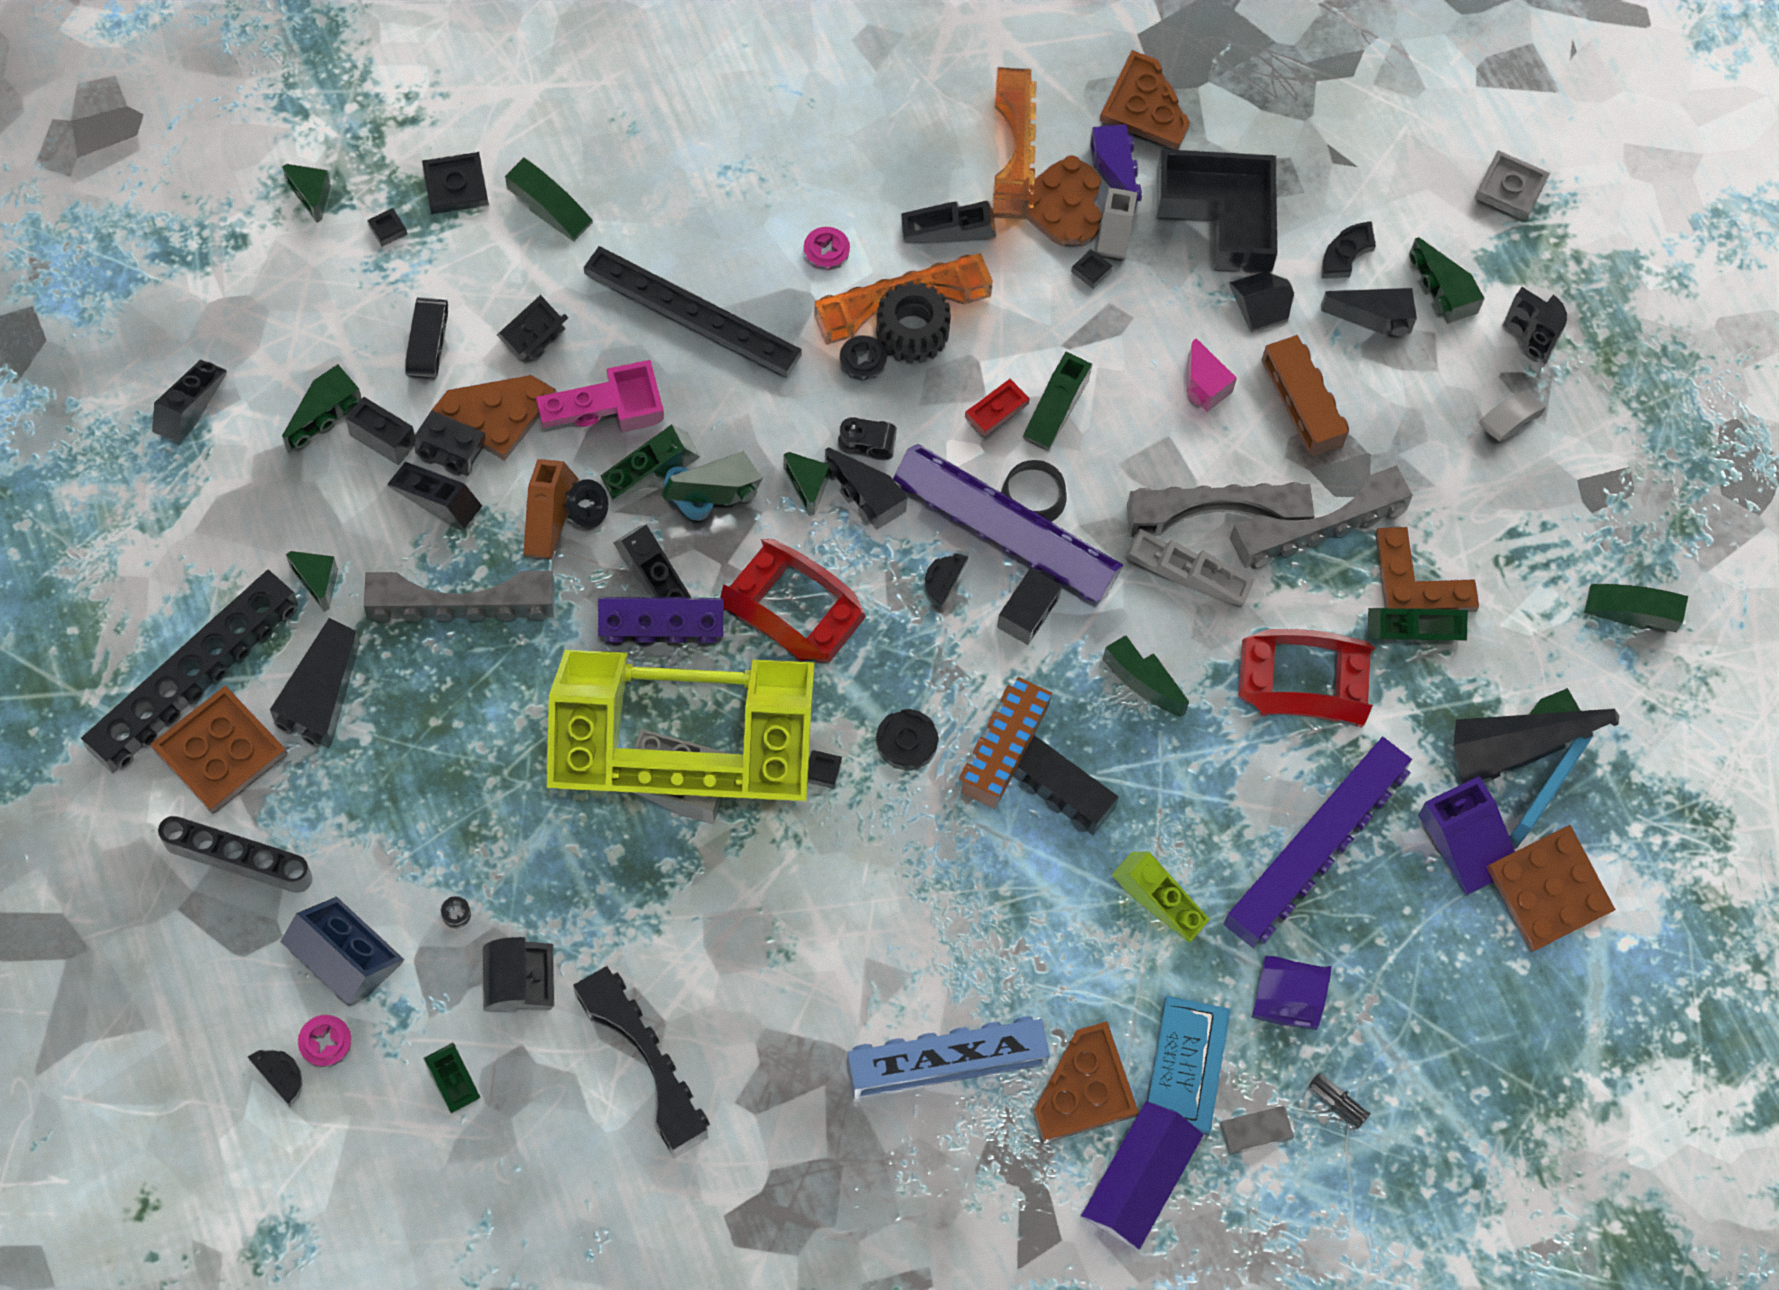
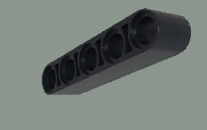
M179 816L167 817L159 824V837L167 851L172 854L290 892H304L312 883L313 878L308 863L300 855ZM174 831H182L181 836L177 839H168ZM203 841H213L211 846L206 849L198 848ZM235 850L243 851L238 858H228L230 853ZM264 860L273 861L268 868H258L259 864ZM293 870H303V873L298 878L288 877Z

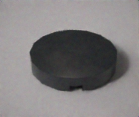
M903 709L901 712L887 715L880 723L876 735L877 750L882 759L893 768L905 771L919 769L928 764L935 756L939 742L938 732L931 718L921 711Z

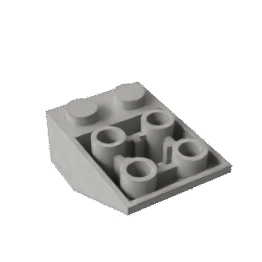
M644 729L640 730L634 749L730 754ZM633 792L684 817L713 825L723 797Z

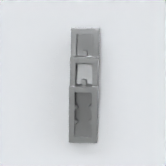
M1142 529L1136 532L1125 557L1180 585L1241 607L1245 604L1254 579L1203 550L1196 554L1173 540L1165 543Z

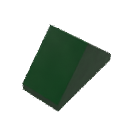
M285 164L282 166L287 185L315 222H320L331 188L328 171Z
M787 452L784 454L783 468L810 517L815 515L829 480L830 465Z
M296 551L288 552L286 557L291 570L324 612L330 609L338 573L334 556Z
M453 1042L423 1058L427 1070L450 1113L481 1098Z

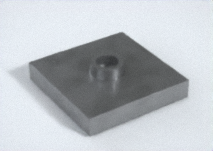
M1498 150L1474 198L1527 221L1550 173Z

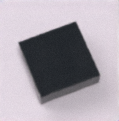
M394 208L367 220L369 228L381 247L408 235L406 227Z
M1090 249L1072 266L1071 272L1094 289L1112 271L1113 265Z
M812 750L809 758L808 783L835 789L842 757Z

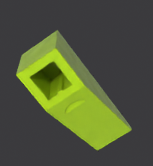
M1149 851L1131 852L1111 874L1134 900L1189 943L1210 920Z

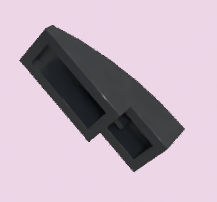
M988 200L959 206L957 201L901 213L903 238L905 241L949 243L996 237L994 211Z

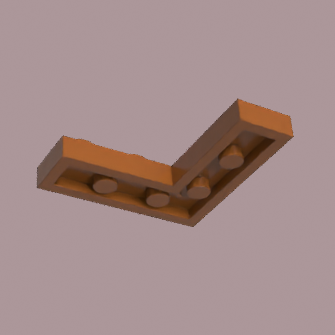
M1408 527L1377 528L1375 534L1385 608L1454 609L1477 612L1479 601L1475 579L1415 581Z

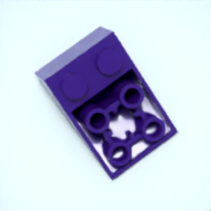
M1480 776L1426 801L1418 814V817L1466 896L1494 883L1486 866L1515 852L1498 806Z

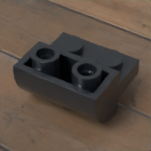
M1521 287L1514 297L1503 325L1513 334L1520 335L1525 339L1521 349L1525 350L1532 358L1539 359L1546 364L1566 326L1567 311L1561 300L1554 294L1546 302L1524 287Z
M508 937L490 941L483 946V1010L515 1012L518 1008L551 1010L554 1007L553 943L526 942V937Z

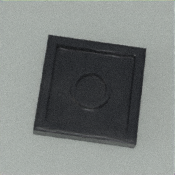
M479 152L422 160L431 214L489 205Z

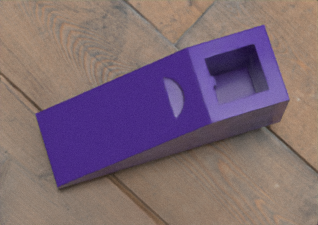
M1127 125L1092 127L1090 148L1093 167L1110 188L1137 192L1135 213L1137 202L1142 200L1141 185L1136 184L1135 177L1138 176L1137 160H1132L1131 155L1134 152L1133 136H1128Z

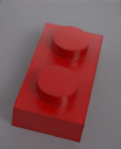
M1008 379L965 411V418L983 437H986L1029 404L1030 398L1011 379Z

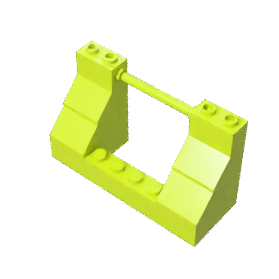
M565 650L549 693L547 788L806 801L814 663L752 659L751 671L745 670V673L633 667V664H627V653ZM633 678L642 680L744 684V688H748L745 706L743 755L618 748L623 693L626 682H632Z

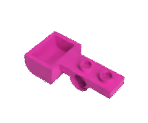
M651 360L607 368L608 382L536 397L543 428L574 422L579 427H587L596 424L601 419V416L614 413L617 414L622 432L659 424L664 419V409Z

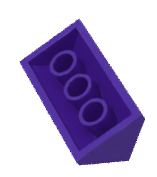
M1146 1101L1081 1217L1139 1251L1204 1134L1178 1112Z

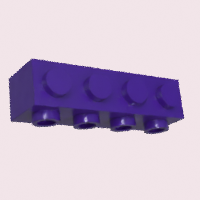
M598 598V636H605L606 642H623L624 636H636V642H655V636L667 637V642H686V637H698V642L714 643L717 642V637H723L724 598Z

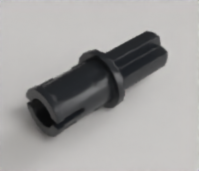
M1318 1073L1310 1082L1309 1088L1331 1106L1330 1110L1332 1112L1336 1110L1352 1123L1356 1129H1359L1371 1114L1348 1095V1090L1344 1092L1324 1074Z

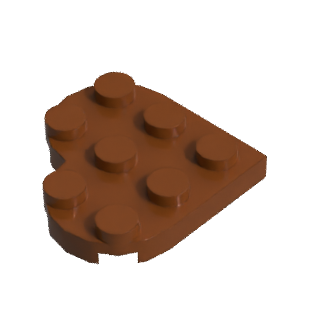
M1069 155L1064 160L1052 164L1012 197L1010 205L1056 244L1062 247L1065 244L1072 246L1080 244V247H1084L1091 243L1099 233L1102 212L1095 202L1098 199L1101 178L1092 166L1074 155Z

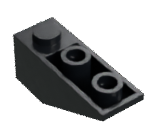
M200 359L154 402L152 432L179 443L196 426L227 374V370Z
M830 447L825 449L824 463L830 465L829 476L831 478L836 477L840 482L843 494L848 500H854L861 517L866 523L871 522L875 529L878 530L906 512L907 497L890 475Z
M647 524L638 526L613 542L630 571L651 597L692 598Z

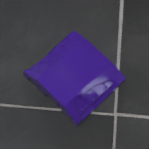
M1266 955L1251 1018L1281 1026L1317 1030L1326 1002L1332 966H1316Z

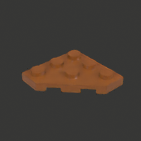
M1132 50L1100 114L1099 121L1112 126L1127 125L1128 132L1179 150L1189 130L1190 121L1186 114H1183L1178 104L1179 100L1170 82L1167 83L1162 73L1163 68L1159 61Z
M532 375L447 390L433 407L432 411L484 432L486 440L481 448L506 461L540 417L536 397L556 393V389Z
M1107 1021L1076 1030L1042 1097L1038 1101L1033 1113L1043 1144L1138 1116L1139 1112Z

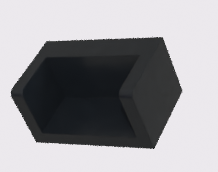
M363 397L345 418L351 437L397 465H400L414 447L415 433L413 426L366 397Z
M1030 568L1000 612L997 627L1029 645L1059 601L1062 585Z

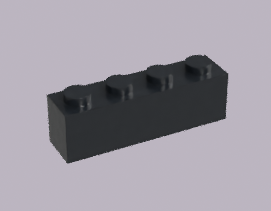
M1035 735L1013 775L1025 791L1033 795L1036 793L1045 800L1046 805L1056 813L1062 812L1071 819V823L1082 832L1087 831L1092 835L1096 833L1114 811L1119 796Z

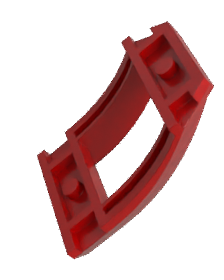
M760 539L763 547L730 586L723 584L720 598H724V611L726 609L736 614L738 619L773 639L790 652L798 662L808 659H816L817 663L830 662L866 618L855 592L824 567L802 553L775 539ZM788 566L810 577L838 598L807 638L775 613L759 604V601Z
M1267 629L1242 639L1238 696L1247 704L1252 703L1261 711V716H1267L1268 714L1307 716L1335 722L1347 721L1355 723L1356 727L1362 728L1365 726L1373 705L1368 704L1371 652L1376 648L1369 641L1324 631L1305 629ZM1275 644L1305 645L1337 651L1335 696L1304 692H1272Z

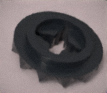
M860 335L850 338L843 344L840 350L842 369L848 371L851 377L855 375L863 380L869 376L876 377L878 372L884 370L887 361V352L884 345L871 336ZM869 351V362L865 360L858 364V356L862 357Z
M582 479L572 483V488L565 493L567 495V502L563 505L569 513L567 518L573 520L575 526L592 528L599 525L608 512L609 501L605 489L600 483L591 479ZM580 501H594V504L586 508L579 506Z

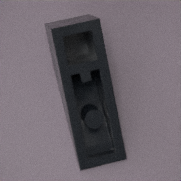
M1412 288L1325 291L1320 306L1322 312L1381 334L1401 336L1411 333L1417 320Z
M406 461L387 484L391 489L441 520L463 529L473 520L482 507L465 483Z

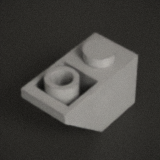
M1108 188L1097 254L1125 260L1137 192Z

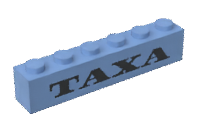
M1026 1016L1015 1019L1014 1023L1001 1025L1000 1022H990L984 1024L982 1029L969 1031V1028L961 1027L951 1030L950 1034L937 1036L936 1033H926L918 1036V1040L905 1042L904 1039L897 1038L885 1042L883 1046L872 1047L871 1044L855 1046L853 1051H848L847 1064L854 1099L1046 1066L1050 1054L1042 1018L1033 1020V1017Z

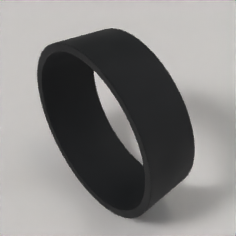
M1028 460L1019 463L1009 472L1002 486L1001 493L1012 499L1008 488L1009 480L1019 472L1040 470L1052 475L1062 487L1063 491L1060 499L1055 505L1046 510L1033 512L1050 522L1054 521L1061 515L1067 502L1066 484L1062 474L1056 467L1045 461Z

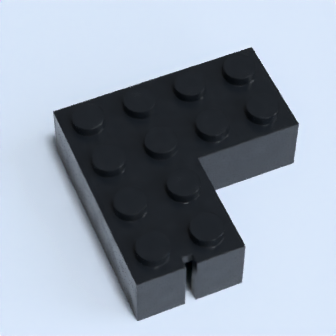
M1161 149L1157 166V217L1214 220V269L1240 271L1242 266H1246V271L1272 273L1278 254L1276 155Z

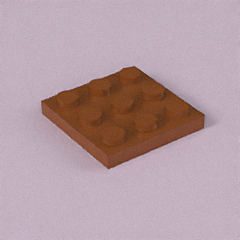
M226 685L150 744L154 752L212 814L287 755V751Z
M1571 825L1486 866L1531 952L1616 910Z

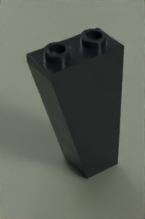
M328 618L270 708L275 726L284 732L290 733L294 731L302 735V739L310 745L317 747L320 744L329 749L334 738L360 645L356 630Z

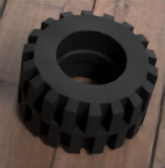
M913 281L907 282V286H902L901 283L895 285V291L889 289L885 292V298L881 297L879 307L877 308L876 337H879L878 340L884 345L889 356L895 354L896 360L901 361L904 358L907 359V363H913L914 360L919 359V362L922 363L926 362V357L929 356L933 359L937 356V351L942 352L945 348V342H948L951 322L949 302L945 303L946 297L943 293L937 294V288L933 286L927 288L926 283L920 282L919 285H914ZM915 316L925 320L928 324L921 328H908L902 325L899 320Z

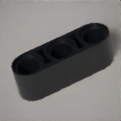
M416 298L405 360L406 375L434 378L438 376L448 319V300Z

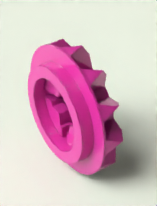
M820 227L811 231L805 238L804 252L807 261L813 262L816 268L823 266L829 270L832 266L838 265L840 267L842 262L848 259L850 242L848 237L839 229ZM832 242V251L822 255V247L825 248Z
M320 1015L310 1019L302 1027L298 1035V1048L304 1060H307L315 1067H330L332 1064L342 1061L346 1053L350 1051L352 1036L348 1026L340 1018L332 1015ZM330 1030V1039L335 1045H326L321 1052L320 1044L315 1039H324Z

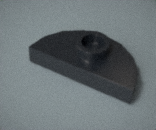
M955 553L953 556L935 559L928 567L924 582L926 595L932 604L942 610L968 562L969 556Z
M258 1050L247 1056L285 1103L291 1107L299 1098L303 1086L302 1073L294 1058L284 1051L279 1052L275 1050Z

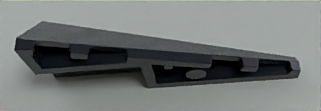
M1614 708L1456 719L1453 746L1462 784L1478 776L1482 780L1488 777L1496 779L1501 776V771L1517 764L1523 767L1566 748L1565 743L1581 736L1587 739L1593 736L1592 731L1608 724L1613 726L1619 725L1620 715Z

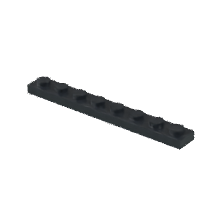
M601 246L597 247L583 267L584 274L785 377H788L802 356L801 348Z

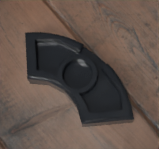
M1372 221L1358 223L1344 229L1328 245L1321 265V279L1350 277L1352 264L1355 259L1364 253L1375 250L1376 242Z

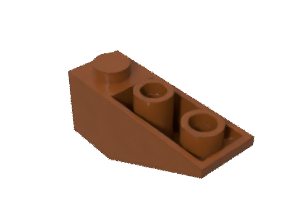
M537 459L528 485L523 549L525 557L552 560L568 513L567 508L563 506L567 502V495L565 493L572 488V483L579 481V478L564 461Z

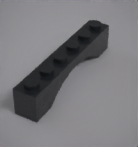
M605 966L573 985L574 994L590 1021L607 1027L621 1035L637 1049L646 1061L654 1077L658 1092L657 1132L672 1157L676 1158L708 1139L707 1127L710 1126V1122L701 1108L695 1110L690 1101L693 1095L684 1080L679 1083L673 1074L676 1071V1067L667 1053L662 1055L656 1045L660 1041L651 1026L645 1028L640 1020L643 1013L634 999L630 1001L627 999L623 992L627 988L619 973L612 974L608 966Z

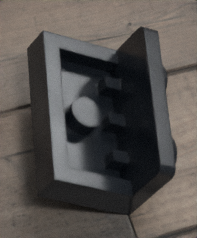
M540 294L505 326L497 336L520 361L528 355L531 359H534L545 348L542 344L543 341L548 337L554 340L566 329L563 323L569 317L566 314L560 316Z
M431 410L414 435L415 453L423 460L438 463L453 473L469 476L472 471L471 462L486 439L484 432Z

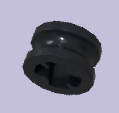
M449 897L441 906L440 911L446 926L459 929L466 926L470 921V907L468 902L462 897ZM459 906L463 916L459 917L457 915L458 919H451L449 909L455 910L454 907Z

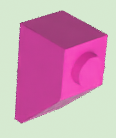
M1196 338L1191 343L1188 355L1187 393L1194 404L1201 406L1208 412L1233 393L1237 377Z

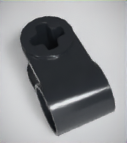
M849 417L840 425L838 446L842 452L848 455L871 457L876 460H889L894 454L897 427L886 421H871Z

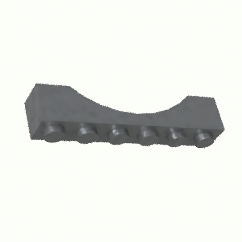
M1396 465L1370 475L1364 487L1354 499L1328 515L1295 521L1260 515L1235 524L1230 540L1245 569L1254 565L1261 567L1268 564L1273 558L1281 555L1283 557L1291 556L1300 548L1308 545L1310 547L1318 546L1325 542L1327 538L1335 535L1343 537L1352 532L1354 528L1362 525L1370 527L1379 522L1381 518L1390 515L1391 517H1397L1407 511L1413 494Z
M1290 482L1285 485L1260 483L1255 486L1244 487L1238 484H1231L1219 488L1203 485L1193 489L1169 487L1165 490H1151L1149 488H1139L1135 491H1130L1127 502L1130 537H1134L1140 529L1153 536H1161L1170 527L1187 518L1213 512L1238 513L1251 517L1264 515L1275 519L1292 521L1314 519L1315 517L1311 485L1300 484L1299 482Z
M520 571L511 579L493 588L462 594L441 593L423 588L408 581L397 572H365L364 609L367 619H373L377 622H387L390 619H404L416 622L421 619L434 618L438 621H450L453 618H466L470 621H480L484 618H498L503 621H510L515 618L544 620L546 617H554L555 583L553 571Z

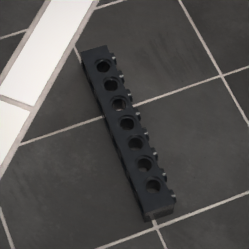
M267 569L81 737L87 751L112 774L119 768L126 767L132 761L135 753L142 747L149 746L156 739L157 733L166 725L173 724L179 718L181 712L189 704L196 703L213 682H219L236 661L239 662L246 658L250 649L259 640L263 641L269 637L273 628L282 619L286 620L292 616L298 606L294 591ZM260 607H269L265 612H256ZM239 627H246L242 633H233ZM216 648H223L219 654H210ZM193 669H200L196 675H187ZM177 690L173 696L163 697L167 691ZM144 712H153V714L148 718H140V716ZM129 733L126 739L116 740L120 734Z

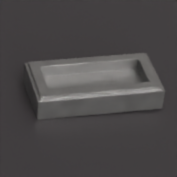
M1284 1106L1224 1120L1220 1123L1229 1155L1289 1141L1294 1138Z

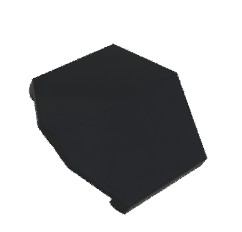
M1261 272L1229 283L1251 333L1288 322L1294 298V291L1288 279L1269 272Z

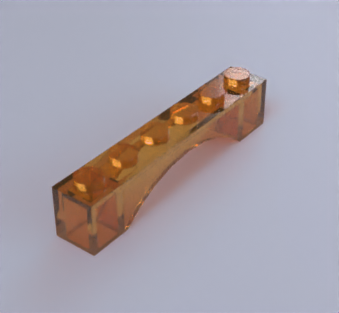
M997 68L995 108L1011 127L1016 142V149L1007 165L995 175L992 200L993 218L1027 219L1028 208H1034L1035 190H1029V185L1034 186L1035 168H1030V163H1035L1036 147L1030 146V141L1035 142L1036 124H1031V120H1035L1036 102H1031V98H1036L1037 81H1031L1032 69Z
M981 253L963 255L951 262L936 263L927 269L908 271L896 278L881 279L872 285L853 287L841 294L823 296L815 301L814 317L825 344L829 345L854 337L861 326L877 313L881 297L885 298V292L889 289L895 291V285L900 283L902 286H907V282L913 281L914 285H919L920 282L926 283L927 288L931 286L937 288V294L943 293L946 300L963 305L991 297L993 280Z

